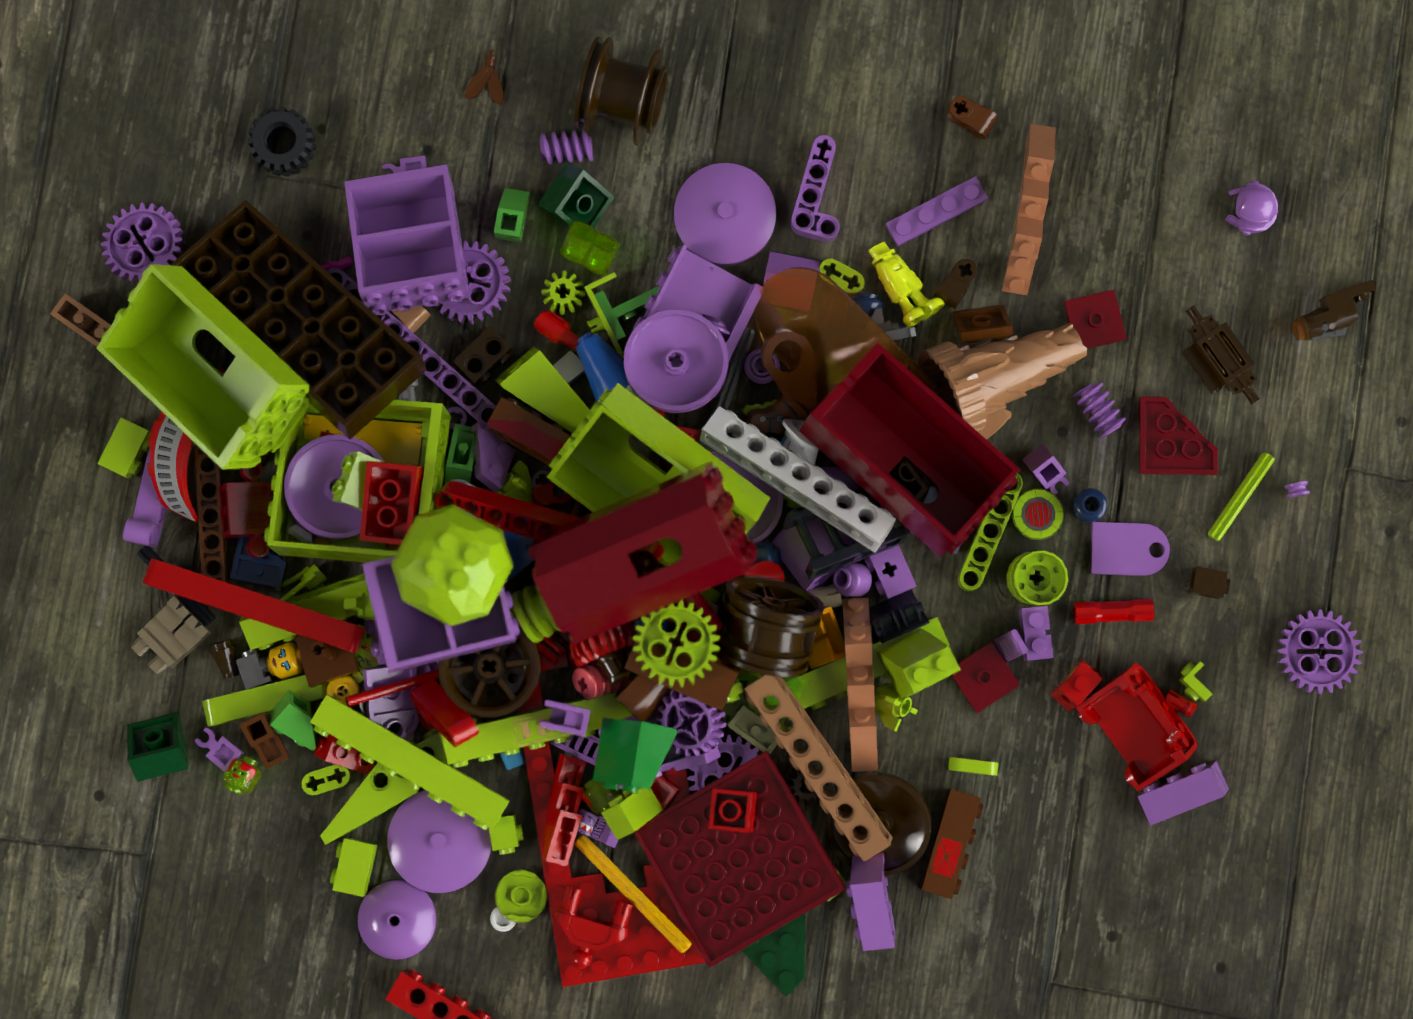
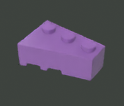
M1214 761L1207 765L1202 763L1191 768V772L1184 775L1179 772L1166 778L1167 782L1163 784L1151 783L1143 788L1144 792L1140 793L1138 798L1151 826L1222 798L1229 788L1217 761Z
M878 853L863 862L860 856H852L851 880L846 882L848 897H853L854 902L851 903L852 919H857L858 925H855L856 939L862 942L863 951L895 948L893 913L886 888L888 880L887 877H884L883 872L884 853Z

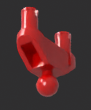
M567 885L561 908L555 911V918L570 942L579 946V949L575 950L571 955V963L576 969L583 970L591 964L590 949L599 951L628 937L629 929L626 927L634 905L627 903L624 913H622L624 902L617 900L612 922L604 924L578 916L576 910L583 890L576 888L574 896L571 898L574 887Z

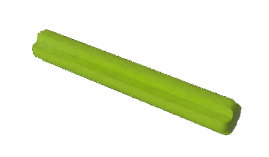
M1266 452L1260 455L1209 530L1208 536L1215 541L1222 539L1275 461L1272 455Z

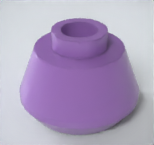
M757 349L747 356L744 364L745 372L753 382L766 384L771 382L773 378L761 365V349ZM773 353V363L776 368L780 369L779 360Z

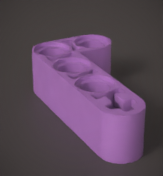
M822 135L817 137L812 145L793 211L791 228L799 236L829 243L835 240L838 235L839 222L835 217L820 213L818 210L834 158L836 144L831 137ZM822 145H826L827 150L823 161L818 160L820 148ZM818 168L823 171L824 175L819 179H815L810 175V171ZM808 192L813 193L817 200L813 203H807L803 200V195ZM806 217L810 224L804 228L799 227L796 224V219ZM823 224H830L834 227V232L829 235L824 234L820 227Z
M149 448L133 518H128L126 521L123 540L129 543L156 548L167 508L163 507L158 501L152 479L148 475Z

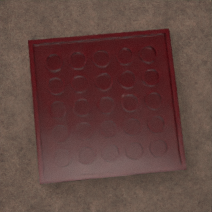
M768 750L660 812L633 832L709 968L847 889ZM713 788L757 792L753 832L745 833L708 829Z

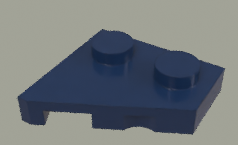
M239 538L230 579L282 589L287 563L270 550L261 558L251 557L246 550L249 538Z

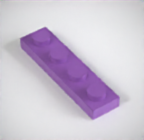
M975 176L887 222L885 226L896 246L899 247L987 201L988 197Z

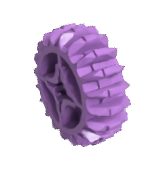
M675 690L670 692L669 697L663 698L665 705L658 706V710L662 714L657 715L655 719L662 722L660 726L677 729L676 737L670 747L676 746V754H680L684 750L686 757H690L693 753L695 756H698L703 751L705 753L710 752L711 746L716 747L719 744L717 738L724 736L723 731L719 728H724L727 724L724 721H720V718L725 716V712H718L717 708ZM686 701L698 704L703 710L693 709L690 704L687 705ZM677 708L678 723L674 725L673 716ZM699 716L698 719L694 720V723L683 727V724L687 723V720L691 717ZM708 717L709 727L705 735L704 731L706 730L703 726V721ZM686 732L691 738H695L696 741L687 740L679 733Z

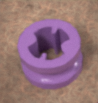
M451 407L447 410L450 415L454 412L457 415L462 414L463 419H460V425H467L468 417L462 408ZM453 422L450 423V429L454 430L455 423Z
M1302 481L1284 485V488L1288 490L1286 497L1293 498L1310 494V491L1306 489L1308 482Z

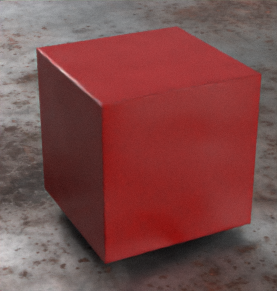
M713 788L708 829L745 833L753 832L757 792Z

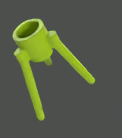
M315 564L310 568L308 566L305 567L301 572L283 582L282 588L299 579L302 581L280 600L288 601L305 586L310 591L313 588L324 587L323 583L327 580L326 576Z

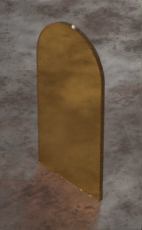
M788 268L766 280V283L760 290L761 297L755 307V318L762 340L765 342V339L775 331L784 329L794 330L806 337L820 363L822 401L877 342L930 390L934 391L938 387L827 275L811 268ZM790 340L779 343L773 351L788 369L796 366L801 357L799 345Z

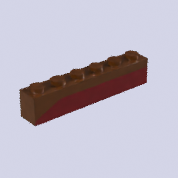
M508 397L506 399L500 398L483 428L547 465L552 462L571 437L565 433L566 430L556 423L549 424L545 422L539 413L532 410L527 412L520 408V404L517 401Z

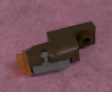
M1370 280L1319 299L1321 307L1306 315L1299 316L1295 321L1291 322L1295 338L1298 341H1314L1345 335L1347 327L1351 326L1358 318L1353 299L1355 303L1369 299V294L1376 290L1374 281Z

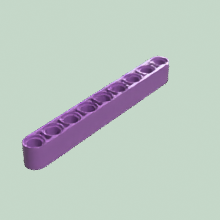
M332 268L327 271L332 277L341 276L343 278L341 285L352 294L359 293L358 284L342 270ZM389 311L381 315L380 319L390 328L392 326L400 327L399 336L408 344H419L418 353L422 355L425 366L429 360L438 361V368L435 371H425L423 374L472 418L485 426L486 422L483 421V415L488 410H494L495 405ZM451 376L456 377L458 380L456 387L447 389L444 385L445 380ZM470 393L477 396L476 403L472 406L465 405L464 397Z

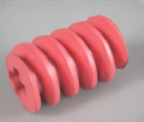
M598 663L578 668L572 675L573 686L588 700L600 697L603 694L607 695L611 692H616L629 681V677L613 685H608V678L602 666H599Z

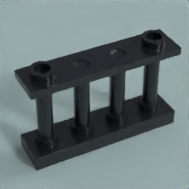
M860 485L856 490H853L856 494L866 496L870 503L881 508L879 502ZM837 503L840 508H848L844 503ZM797 508L787 514L783 524L785 530L796 526L811 557L805 570L809 580L903 544L907 536L903 525L896 528L893 526L878 550L874 553L859 542L851 546L844 544L837 529L820 518L834 547L833 553L824 556L823 553L820 554L806 525V522L818 518L817 515L807 509Z

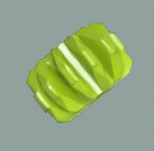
M562 271V278L558 279L557 274L553 273L554 282L547 279L544 281L545 285L550 289H542L541 293L544 296H548L543 300L545 305L553 303L550 311L555 312L560 307V314L565 315V308L568 307L570 312L574 313L573 304L582 306V301L577 297H585V291L579 290L584 286L582 281L574 283L577 278L575 274H572L567 279V272ZM561 288H566L570 294L569 296L566 294V298L562 299L557 292H561Z

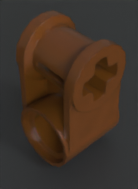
M963 96L954 98L946 111L947 117L952 123L964 128L980 139L987 138L998 118V115L992 110L980 106ZM958 106L963 107L960 115L956 113Z

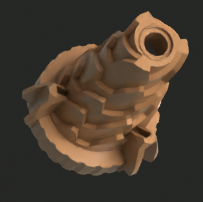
M1071 323L1053 330L1034 332L1021 338L1015 335L999 342L991 343V341H988L978 346L944 342L919 354V380L985 439H988L1012 417L1011 412L1005 410L1007 403L1026 396V391L1044 385L1047 382L1046 379L1065 371L1066 367L1075 364L1076 361L1087 356V347L1082 344L1078 332Z

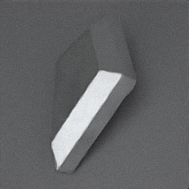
M289 511L287 532L294 536L292 541L295 543L312 544L318 536L303 528Z

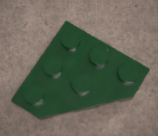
M806 913L741 950L786 997L805 979Z

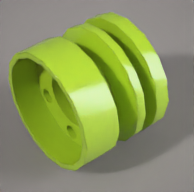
M1044 550L1025 552L1017 556L1009 565L1006 574L1007 587L1012 596L1021 603L1028 605L1051 604L1058 600L1066 590L1068 584L1067 568L1063 561L1054 553ZM1036 574V576H1040V581L1034 583L1029 577Z
M537 585L536 591L531 586H526L523 591L518 590L512 593L513 610L517 620L532 642L538 643L544 637H551L553 635V626L556 630L560 631L556 627Z

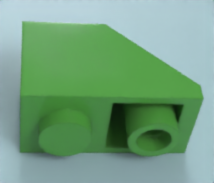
M504 188L494 228L496 239L522 242L530 192Z
M288 690L270 711V726L277 733L285 734L292 738L301 747H307L312 751L316 748V732L313 730L314 724L310 723L313 718L311 704Z

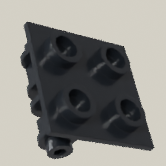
M912 590L869 607L870 623L881 644L929 624L922 603L918 602Z

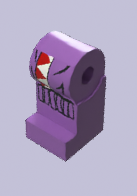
M580 808L578 814L582 815L578 831L615 848L618 840L604 817Z

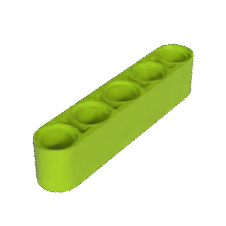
M1018 473L1015 476L1018 480L1015 490H1009L1000 500L1006 505L1005 514H997L993 508L979 524L957 579L958 585L964 591H974L980 587L1023 485L1022 478ZM985 525L995 527L997 532L995 538H988L984 535L983 529ZM980 548L986 552L987 557L984 562L975 560L973 556L975 549ZM966 572L975 574L977 582L974 586L965 584L963 578Z
M306 675L204 700L202 704L207 725L210 727L256 716L263 712L268 713L288 690L308 702L324 699L327 695L329 682L311 688L308 686Z

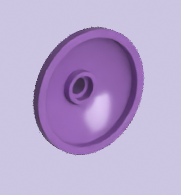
M387 881L373 888L363 899L358 912V928L364 943L377 955L388 959H405L419 953L432 939L436 928V911L431 898L425 891L412 886L407 881ZM392 916L399 918L400 922L397 926L391 924L390 919Z

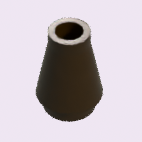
M231 639L212 644V651L210 653L223 678L228 679L239 675L235 644L232 645Z

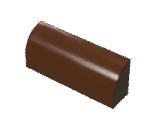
M678 638L675 641H669L672 644V650L666 661L667 666L671 665L677 647H683L680 644L681 640ZM635 642L633 648L640 645V643ZM655 645L651 649V653L653 656L660 658L666 654V649L662 645ZM632 648L625 669L649 679L651 670L641 671L645 662L636 663V658L641 653L633 652ZM712 654L717 658V661H708L712 670L702 669L703 679L695 675L694 684L692 685L686 679L682 688L679 682L675 681L671 689L722 711L741 668ZM680 655L677 657L676 663L678 666L686 668L690 666L691 659L687 655ZM656 675L651 680L659 683V676ZM665 679L661 685L670 688L669 680Z
M679 630L676 638L681 640L683 632ZM686 635L687 640H688L689 642H691V643H694V642ZM635 674L614 695V698L638 721L647 723L658 711V706L664 705L663 698L669 697L673 689Z

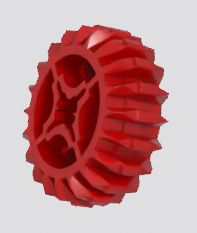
M632 621L577 644L571 642L569 645L570 655L576 666H590L610 653L619 652L634 646L633 636H637V632L632 625Z

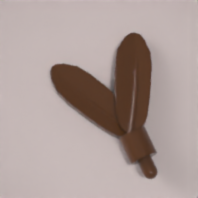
M493 49L490 50L489 56H486L485 66L480 69L466 88L465 97L468 100L477 97L487 84L492 99L499 105L504 101V90L495 70L496 57H494L495 51Z

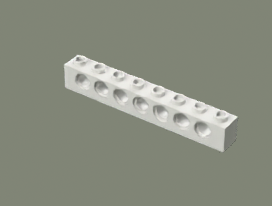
M719 406L702 428L701 442L874 553L892 530L896 519L892 517L888 510L873 505L866 496L856 494L848 489L844 482L834 480L826 475L822 468L815 465L812 466L800 454L793 451L790 452L775 438H768L753 424H747L740 420L731 410H725ZM735 433L738 437L731 438L727 434ZM749 447H757L760 451L753 452ZM771 461H779L782 465L775 466ZM793 475H800L804 479L797 480L793 477ZM815 489H822L826 494H819ZM837 503H844L848 508H840ZM859 517H866L870 522L864 523Z

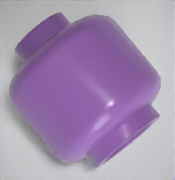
M852 563L835 571L833 577L834 586L841 595L863 596L871 587L872 575L865 565Z

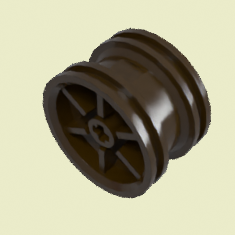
M518 625L520 633L516 635V640L513 643L468 653L469 661L466 663L461 662L459 656L438 662L440 686L444 689L448 698L457 707L465 710L471 717L477 719L505 717L518 710L534 691L540 675V658L535 643L527 637L520 625ZM508 647L514 648V656L507 657L505 649ZM484 661L495 663L496 666L493 668L495 672L493 674L489 671L483 672ZM515 673L518 676V681L510 683L508 681L509 674ZM470 679L473 684L472 687L469 689L464 688L462 685L463 680ZM494 689L497 692L495 699L487 697L488 690Z

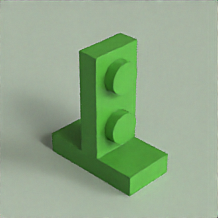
M659 286L614 308L611 307L604 291L594 295L618 344L626 341V335L619 321L623 319L624 322H628L638 316L637 312L645 309L644 306L648 297L651 294L655 295Z

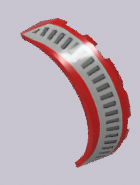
M228 368L218 371L224 375ZM160 410V416L153 424L148 446H150L149 463H147L148 475L152 479L158 496L157 499L163 507L193 522H197L198 516L191 504L187 487V465L193 441Z

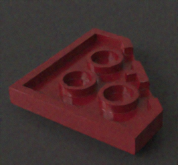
M1140 396L1139 475H1218V448L1212 442H1209L1199 432V429L1173 406L1174 404L1167 397Z

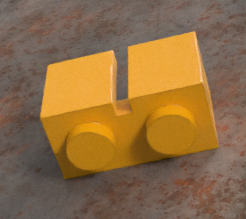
M832 607L825 608L820 617L821 622L816 631L812 646L813 652L809 660L811 669L846 657L845 642Z

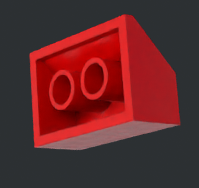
M366 461L359 540L402 544L416 516L419 515L424 465Z

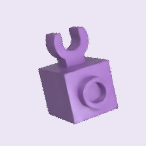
M1043 444L1022 459L1045 489L1049 488L1053 494L1058 493L1055 489L1057 482L1062 481L1066 486L1069 485L1068 480L1064 477L1066 474L1065 470Z

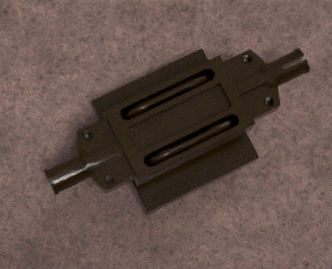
M1195 305L1186 310L1185 312L1194 323L1189 330L1194 344L1182 353L1209 392L1212 394L1225 386L1233 395L1243 392L1251 405L1258 401L1260 398L1251 387L1256 378L1249 369L1255 363L1225 322L1219 326L1212 315L1203 318Z

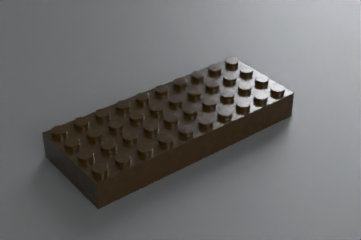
M247 200L242 202L170 265L182 266L309 385V392L306 393L309 403L349 440L426 371L422 355Z

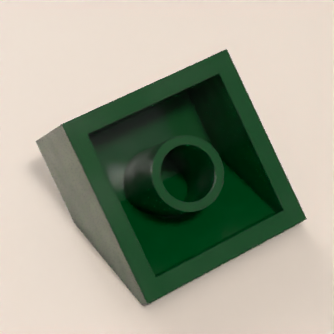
M565 163L538 205L553 218L587 239L615 196L583 169Z
M178 712L127 724V761L137 782L188 769V751Z

